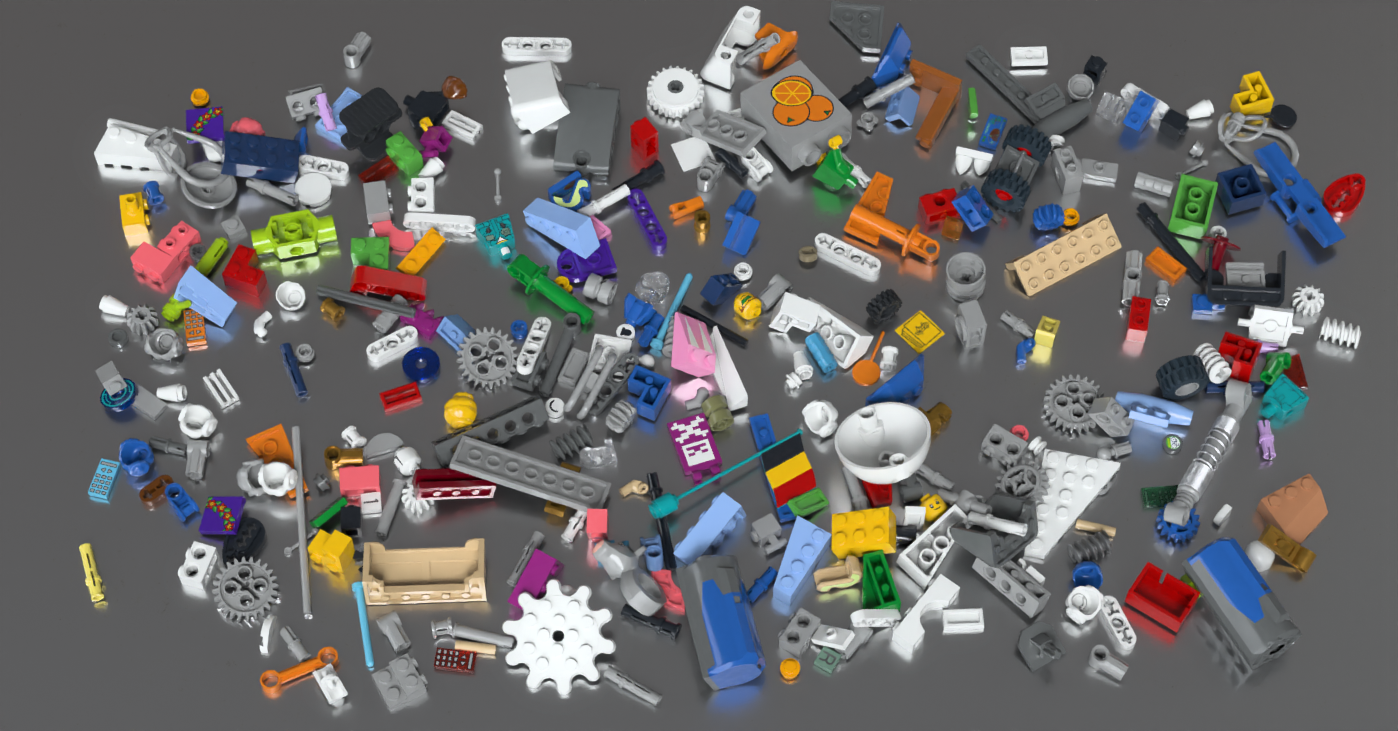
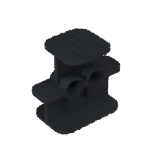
M377 87L342 109L339 113V119L346 126L347 133L341 136V143L349 151L357 148L369 160H376L386 153L385 140L393 136L389 131L391 124L402 117V110L399 108L398 103L383 88Z

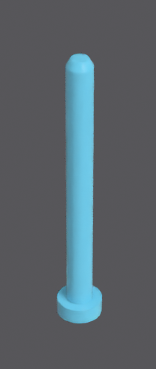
M355 582L352 584V591L356 592L366 665L372 667L374 665V657L363 583Z

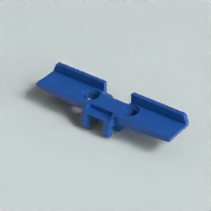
M1276 142L1253 152L1278 190L1271 194L1270 199L1275 201L1286 215L1288 224L1300 219L1323 248L1346 238V235L1322 205L1320 195L1308 179L1301 177ZM1284 180H1291L1293 185H1286ZM1282 197H1285L1287 200L1292 198L1297 205L1295 213L1291 211ZM1311 208L1314 210L1313 213H1307Z

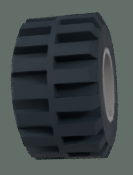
M1187 355L1170 360L1156 372V378L1162 394L1166 399L1170 400L1191 397L1206 388L1210 380L1201 358L1196 355Z

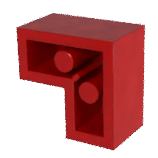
M238 244L222 273L225 286L260 297L267 284L265 272L256 268L259 262L256 250Z
M1227 331L1225 332L1218 352L1228 364L1233 365L1230 378L1246 383L1249 382L1263 343Z

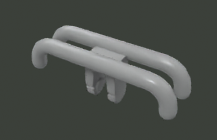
M602 345L595 347L593 356L570 399L563 407L565 412H569L576 404L582 391L590 393L583 407L577 413L579 420H582L589 412L616 361V354L610 353L600 375L593 372L602 355Z

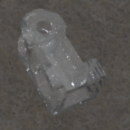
M612 438L604 440L605 445L583 448L579 453L582 467L592 469L617 463Z

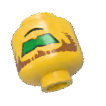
M750 292L740 293L734 299V310L737 314L746 320H751L760 315L762 303L756 296Z

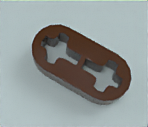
M161 475L142 488L139 493L142 503L146 506H152L165 498L166 487L162 486V483L165 482L168 485L174 483L172 477ZM146 494L152 495V498L149 499V498L146 497L145 495H146Z

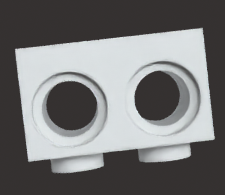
M434 177L411 178V185H408V197H411V201H408V212L435 214Z
M194 541L192 547L187 549L184 565L182 564L178 570L181 583L205 590L219 558L217 548ZM202 554L205 555V556H204L203 558H201V559H198V558H197L199 555H202ZM192 572H198L194 576H189Z

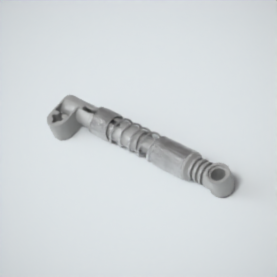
M1235 379L1229 380L1225 391L1226 408L1216 418L1209 431V437L1205 438V444H1202L1201 451L1197 452L1198 458L1193 459L1180 481L1176 491L1177 495L1173 502L1167 504L1164 511V521L1180 526L1187 524L1190 510L1194 503L1201 499L1213 478L1214 471L1217 470L1218 464L1221 463L1222 457L1226 454V450L1230 447L1240 429L1239 424L1252 402L1250 383Z

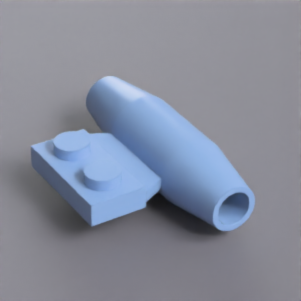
M1118 391L1115 398L1130 413L1129 418L1166 428L1168 424L1186 426L1191 424L1194 411L1173 401L1143 393Z

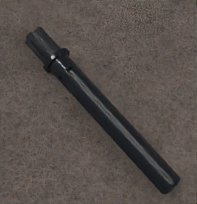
M1146 202L1139 204V207L1136 209L1144 217L1145 223L1154 229L1196 281H1202L1204 279V271L1158 218V214L1154 213Z
M657 472L648 473L646 477L649 490L647 492L652 501L662 496L663 488L660 487ZM667 517L657 518L655 520L658 534H660L666 570L675 571L677 564L673 554L674 550Z

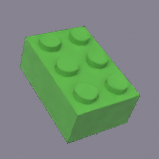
M1182 174L1168 230L1197 239L1205 236L1218 182Z

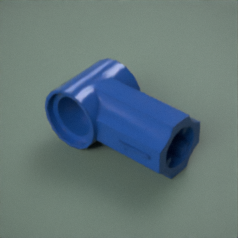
M748 189L742 190L734 205L731 204L729 206L725 220L733 222L737 211L749 216V211L755 203L757 196Z

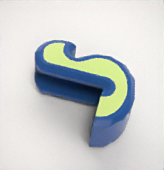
M585 178L577 179L569 200L551 196L550 202L577 212V210L585 207L584 198L587 200L591 198V183Z

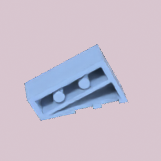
M191 265L179 281L173 297L180 302L185 300L191 301L189 308L222 328L237 305V302L232 297L224 293Z

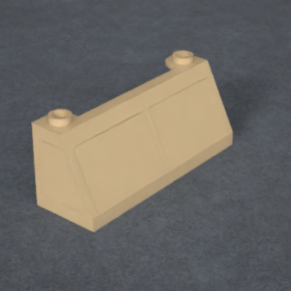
M471 538L466 541L465 547L385 549V546L377 541L364 543L362 583L366 605L487 601L485 539Z

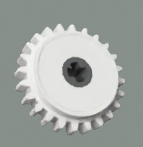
M669 66L667 70L662 68V72L657 71L656 76L652 75L651 81L648 82L647 99L649 104L653 105L654 111L659 109V114L665 113V117L671 115L672 118H675V116L682 118V115L685 114L687 116L690 111L695 110V107L700 108V103H703L704 84H702V79H698L697 73L693 75V70L687 71L686 67L681 69L679 66H676V68Z

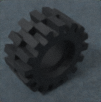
M886 289L885 292L882 291L880 295H876V298L871 299V302L867 304L866 311L875 323L885 322V319H890V316H894L895 312L899 311L902 301L894 290Z

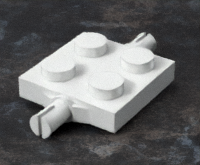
M1255 305L1250 319L1238 318L1237 326L1249 327L1248 339L1254 341L1260 339L1261 342L1278 343V346L1286 347L1291 333L1303 335L1304 327L1292 325L1294 313L1290 309Z

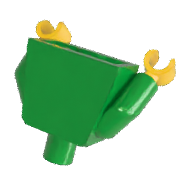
M836 135L828 141L829 146L833 150L831 149L828 154L823 153L816 162L819 166L814 172L813 177L837 190L843 184L854 189L859 180L850 175L854 166L843 158L842 151L838 147L842 144V138L840 135Z

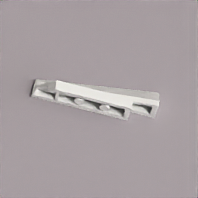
M714 326L710 335L716 353L715 373H713L721 395L726 398L728 409L732 411L747 406L748 395L718 327Z

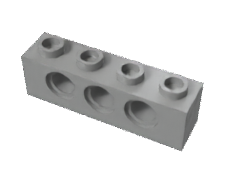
M977 557L974 561L972 568L1029 617L1033 618L1044 609L1051 593L1012 560H1009L1000 568L990 567Z

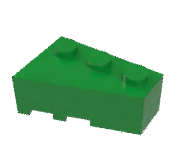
M883 550L864 554L862 561V609H898L900 612L901 600Z

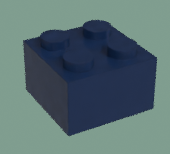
M1252 164L1217 174L1215 182H1218L1217 192L1228 215L1263 205L1267 193Z

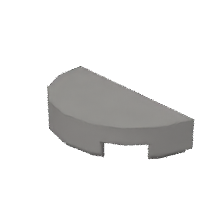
M378 434L368 442L366 448L367 459L405 447L404 443L395 434Z

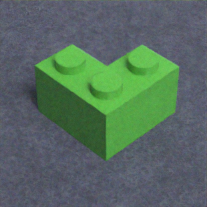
M389 237L351 238L353 265H369V267L391 271V245Z

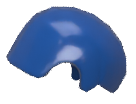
M1083 561L1076 564L1072 573L1074 586L1091 585L1098 590L1103 584V573L1100 566L1093 561Z

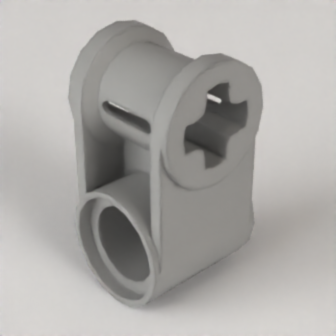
M710 156L705 158L697 173L698 190L708 192L713 188L717 179L723 173L725 168L724 162L719 163L712 160Z

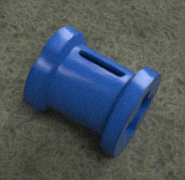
M149 181L144 184L143 191L147 193L150 205H157L164 201V196L160 193L157 181Z

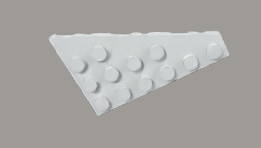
M1045 449L1041 469L1044 468L1049 478L1050 488L1046 489L1048 492L1047 496L1042 495L1044 502L1037 501L1038 534L1036 539L1025 547L1024 556L1045 559L1064 533L1072 527L1091 501L1093 502L1112 476L1119 471L1121 463Z

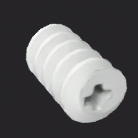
M1326 317L1322 323L1319 338L1321 335H1324V341H1327L1331 337L1332 343L1339 339V345L1346 341L1347 347L1354 343V349H1357L1361 336L1360 326L1356 325L1352 329V323H1348L1345 327L1344 321L1337 325V319H1333L1330 323L1329 317Z
M1203 343L1195 350L1194 355L1201 358L1208 377L1213 383H1222L1229 378L1232 372L1229 364L1211 343Z

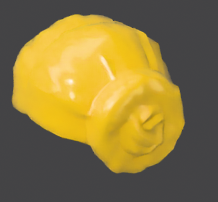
M467 392L455 393L453 398L445 403V420L458 430L474 422L477 415V404L474 401L473 395Z

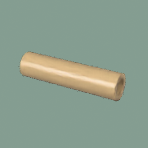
M1077 519L1075 528L1094 533H1102V530H1105L1108 536H1115L1116 527Z
M456 640L455 650L496 654L497 645L461 640Z

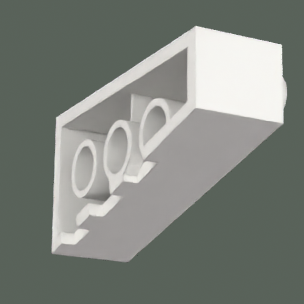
M954 504L899 555L896 563L923 590H925L955 542L951 536V526L957 522H962L966 525L968 516Z

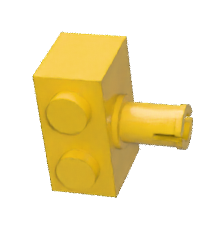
M142 192L119 195L122 227L125 236L148 233L147 225H150L149 214H146V210L149 209L147 198H143Z

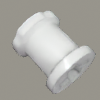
M884 346L881 351L883 358L880 362V368L888 371L896 370L897 364L895 362L899 350L893 346Z
M354 425L346 428L341 434L343 440H347L350 443L351 449L362 448L367 442V439L357 432Z

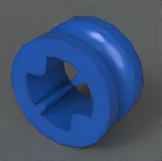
M516 320L511 324L510 329L514 338L523 339L527 336L528 327L525 321ZM521 327L523 328V331L518 330V331L516 332V328H519V329H520Z

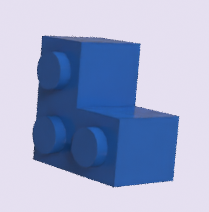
M638 365L635 366L628 379V391L640 396L637 401V414L655 421L671 391V379Z

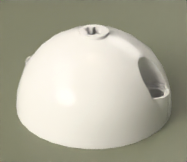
M897 402L872 404L855 411L841 423L835 434V449L841 462L856 477L873 484L896 483L915 473L926 459L931 444L930 423L920 410L908 404Z

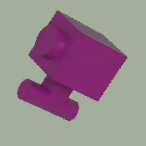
M443 126L427 127L428 130L424 131L419 140L425 147V150H420L419 152L422 158L438 157L439 152L447 150L453 137Z

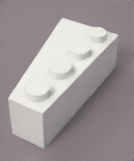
M112 124L109 125L94 152L98 165L113 164L115 167L125 165L137 169L139 167H148L149 170L163 171L155 154L144 146L149 136ZM155 138L151 144L155 145L162 140ZM168 142L162 148L178 163L180 159L178 147ZM157 149L168 170L173 172L174 168L160 150Z

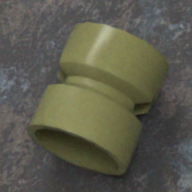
M712 396L701 404L704 415L709 418L707 422L712 431H722L734 423V418L728 409L724 396Z

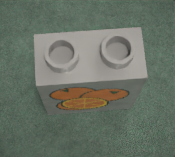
M801 60L740 93L741 116H744V120L765 128L767 134L762 138L763 141L791 171L802 165L811 166L816 163L823 153L832 149L828 141L834 136L840 135L842 138V144L838 146L839 149L846 146L851 140V112Z

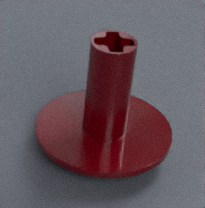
M1216 235V238L1201 236L1200 238L1213 245L1212 270L1219 271L1226 249L1241 251L1240 247L1229 243V239L1223 236Z

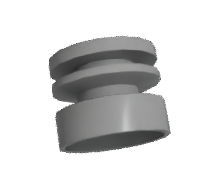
M961 252L949 259L946 265V289L953 299L963 302L966 300H976L982 296L985 290L986 266L978 255L971 252Z

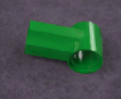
M1269 352L1266 356V365L1259 375L1261 381H1264L1267 385H1273L1282 370L1290 368V353Z

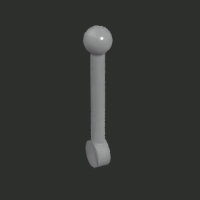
M1203 159L1201 163L1183 172H1176L1175 179L1180 180L1182 174L1186 175L1202 166H1207L1209 164L1208 160Z
M500 168L494 170L496 174V195L494 200L497 203L502 201L500 195V174L502 171Z
M314 527L312 532L306 535L307 539L317 535L319 529ZM299 541L291 547H286L284 553L291 555L292 550L299 546Z

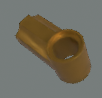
M329 446L324 450L325 465L330 470H337L340 467L363 466V448L340 449L337 446ZM332 456L337 457L336 459H329Z

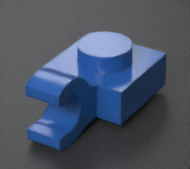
M1192 294V314H1212V309L1225 310V305L1211 304L1207 300L1206 294Z

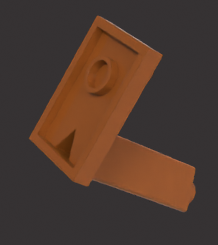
M912 59L909 73L911 72L916 81L913 85L922 86L938 93L915 136L920 141L919 144L921 146L932 148L956 101L959 102L961 98L962 79Z

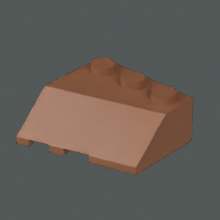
M1310 473L1262 498L1256 509L1267 524H1272L1299 545L1304 542L1306 537L1328 514L1321 488Z

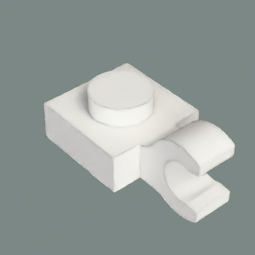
M1019 559L1018 564L1021 566V569L1043 587L1046 578L1031 565L1028 566L1023 559Z

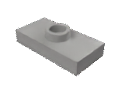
M1082 158L1081 164L1084 178L1116 183L1118 164Z

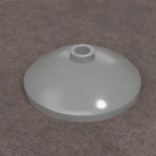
M199 162L189 166L185 171L192 177L208 181L216 179L221 174V165L212 162ZM228 175L227 179L220 185L210 188L197 187L186 182L181 177V189L186 198L203 208L216 209L224 207L236 195L237 184L232 175Z

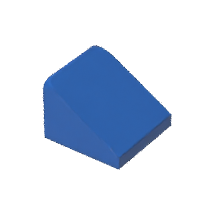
M302 127L294 137V140L299 141V152H305L307 148L308 134L306 127Z

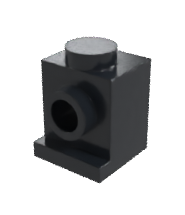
M1091 55L1085 64L1083 74L1090 77L1094 84L1099 85L1107 73L1108 63L1099 56ZM1090 71L1097 73V77L1090 74Z

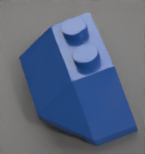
M897 22L872 75V80L876 87L898 80L900 74L905 72L906 61L911 59L913 53L911 41L899 22Z
M924 354L918 355L896 375L866 398L865 407L883 402L907 404L912 396L919 395L923 390Z

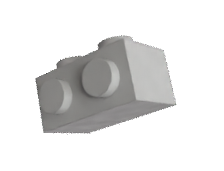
M385 180L363 183L369 224L391 220L390 214H394L393 205L388 202V198H392L390 187L386 188Z

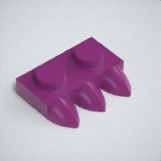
M424 303L411 304L409 307L416 309L415 317L400 316V321L407 326L415 327L419 334L431 340L437 333L436 330L444 316L434 319V309L423 312Z

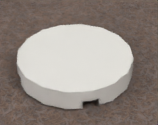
M320 173L305 174L299 178L295 185V194L299 196L298 201L303 205H310V207L323 205L330 199L332 193L330 180Z

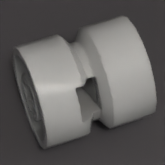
M591 273L585 283L583 295L591 299L597 298L598 302L609 305L615 296L617 283L609 279L604 281L602 276Z

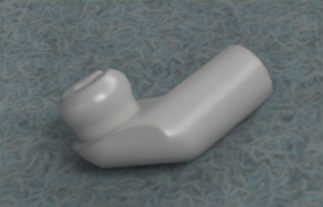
M699 387L695 398L685 401L686 409L690 410L701 407V404L709 397L708 389Z

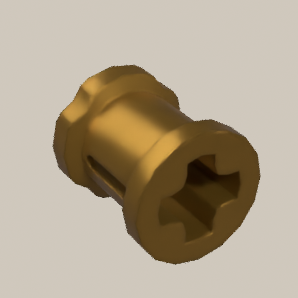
M706 210L697 211L694 214V229L700 234L707 233L711 227L710 214Z
M328 297L321 304L320 311L329 314L332 320L336 322L344 315L345 308L338 306L331 297Z

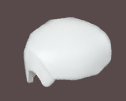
M285 281L276 290V300L286 310H297L306 301V291L299 283Z
M1258 540L1250 542L1245 549L1246 555L1258 572L1266 571L1271 567L1275 553Z

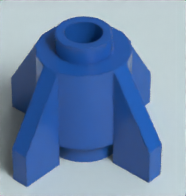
M630 293L624 299L625 323L634 328L636 325L640 327L652 319L654 313L658 312L653 309V305L637 299Z

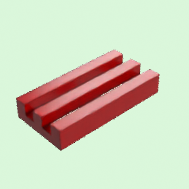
M416 381L379 393L385 412L422 401ZM414 389V391H411V392H408V393H405V394L403 393V392H406V391H409V390ZM398 394V395L395 396V397H392V398H389V399H385V398H387V397H390V396H393V395Z

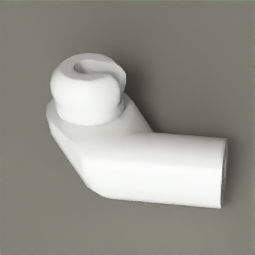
M265 311L254 322V333L258 334L261 338L267 334V330L264 328L265 324L273 318L268 311Z

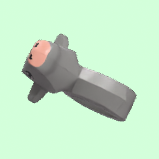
M604 539L598 542L593 548L592 554L604 566L612 581L620 578V589L627 602L643 615L652 616L666 603L667 599L664 590L657 581L639 566V558L645 553L647 548L642 546L634 552L630 546H625L622 542L611 543Z

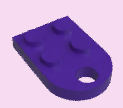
M607 239L599 240L600 247L587 259L569 249L564 250L557 259L559 275L568 278L569 282L578 283L586 281L591 273L599 276L616 273L617 267ZM564 265L572 266L569 270L562 269Z

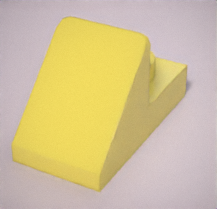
M1042 316L1035 333V342L1052 348L1061 321Z

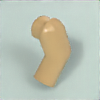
M632 480L619 488V492L623 497L631 492L645 494L649 490L647 483L639 480Z

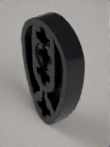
M252 517L241 518L237 534H226L222 549L223 564L226 569L227 562H229L228 559L232 560L235 557L238 562H241L242 557H245L246 562H249L251 557L254 559L262 550L267 540V534L259 520ZM255 525L256 530L252 529L251 531H249L248 527H253ZM250 532L251 538L247 537L245 539L246 546L242 545L239 547L238 543H243L244 541L243 535H247Z

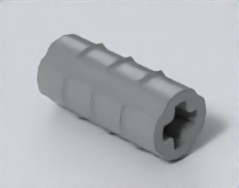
M1139 171L1134 187L1170 197L1175 181Z
M398 294L389 301L408 306V302ZM382 311L377 315L372 324L379 332L386 333L400 315Z

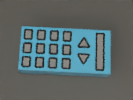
M101 458L88 490L90 496L108 500L121 467L120 462Z

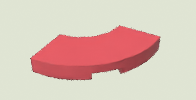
M391 220L372 223L376 236L389 237L390 245L393 249L411 251L415 247L412 232L398 230L393 226Z
M671 570L651 571V576L664 590L667 599L665 604L674 610L685 612L681 589L674 584Z

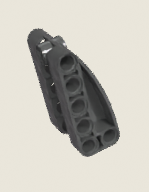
M588 82L585 85L565 83L563 97L568 102L570 113L559 119L553 170L566 172L578 170L581 177H585L589 173L609 176L620 112V89L601 87L595 82Z

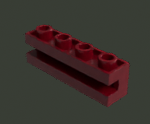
M451 468L416 469L412 480L416 500L493 498L497 486L494 482Z

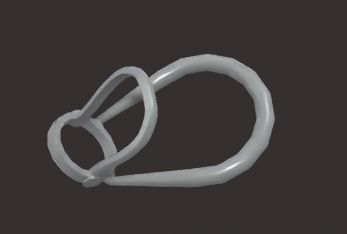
M1226 112L1220 117L1218 123L1219 140L1223 141L1225 146L1244 165L1252 164L1257 175L1269 178L1264 169L1258 167L1230 146V142L1234 140L1249 142L1259 138L1262 133L1279 137L1289 146L1292 155L1290 162L1296 167L1299 158L1296 143L1285 132L1266 127L1267 120L1263 116H1245L1246 120L1263 121L1262 126L1242 125V128L1258 131L1256 134L1250 137H1238V132H1236L1231 139L1224 135L1223 127L1225 119L1228 116L1231 119L1234 113Z
M165 126L151 134L145 141L144 146L155 154L161 168L168 176L176 177L180 175L186 182L205 188L218 186L228 177V175L220 174L216 179L208 181L199 180L184 170L186 154L180 144L173 138V133H179L213 148L221 157L222 147L207 137ZM162 134L166 135V137L159 143L155 145L151 144V142L158 136ZM169 141L178 147L182 158L181 166L162 148ZM157 149L160 150L176 170L175 173L168 170Z

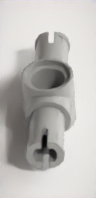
M942 488L937 491V494L944 502L949 503L951 506L956 504L966 515L971 511L985 515L992 513L990 505L979 502L976 496L969 491L961 490L960 493H953Z

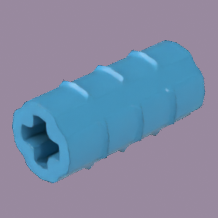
M818 332L809 335L805 339V343L814 356L813 358L817 361L818 366H820L824 373L834 370L838 363L824 342V339H822Z

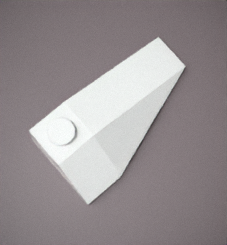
M808 297L807 300H812L816 304L821 305L816 325L812 331L818 332L838 365L847 369L866 353L874 336L861 326L813 298Z

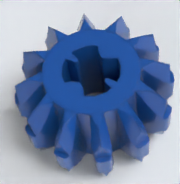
M1051 203L1050 205L1039 206V208L1034 210L1033 223L1038 230L1057 229L1065 221L1064 211L1058 204L1054 205Z

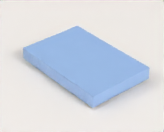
M347 87L330 107L333 109L332 114L337 129L326 132L322 117L315 124L316 129L341 142L340 138L347 133L346 126L339 119V113L363 95Z

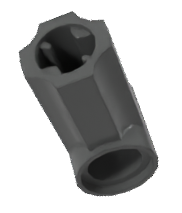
M915 473L899 481L900 495L904 503L923 497L922 486L919 481L917 482Z

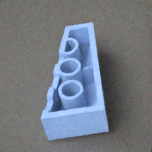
M724 492L713 499L712 506L708 511L705 510L700 515V521L696 526L693 525L688 530L687 537L683 542L680 541L675 546L673 554L684 565L692 563L700 556L711 555L712 550L710 549L712 547L716 548L723 542L724 534L726 532L731 533L736 528L735 524L739 518L743 520L747 516L742 506Z
M797 515L773 587V597L789 606L792 604L830 546L832 534Z

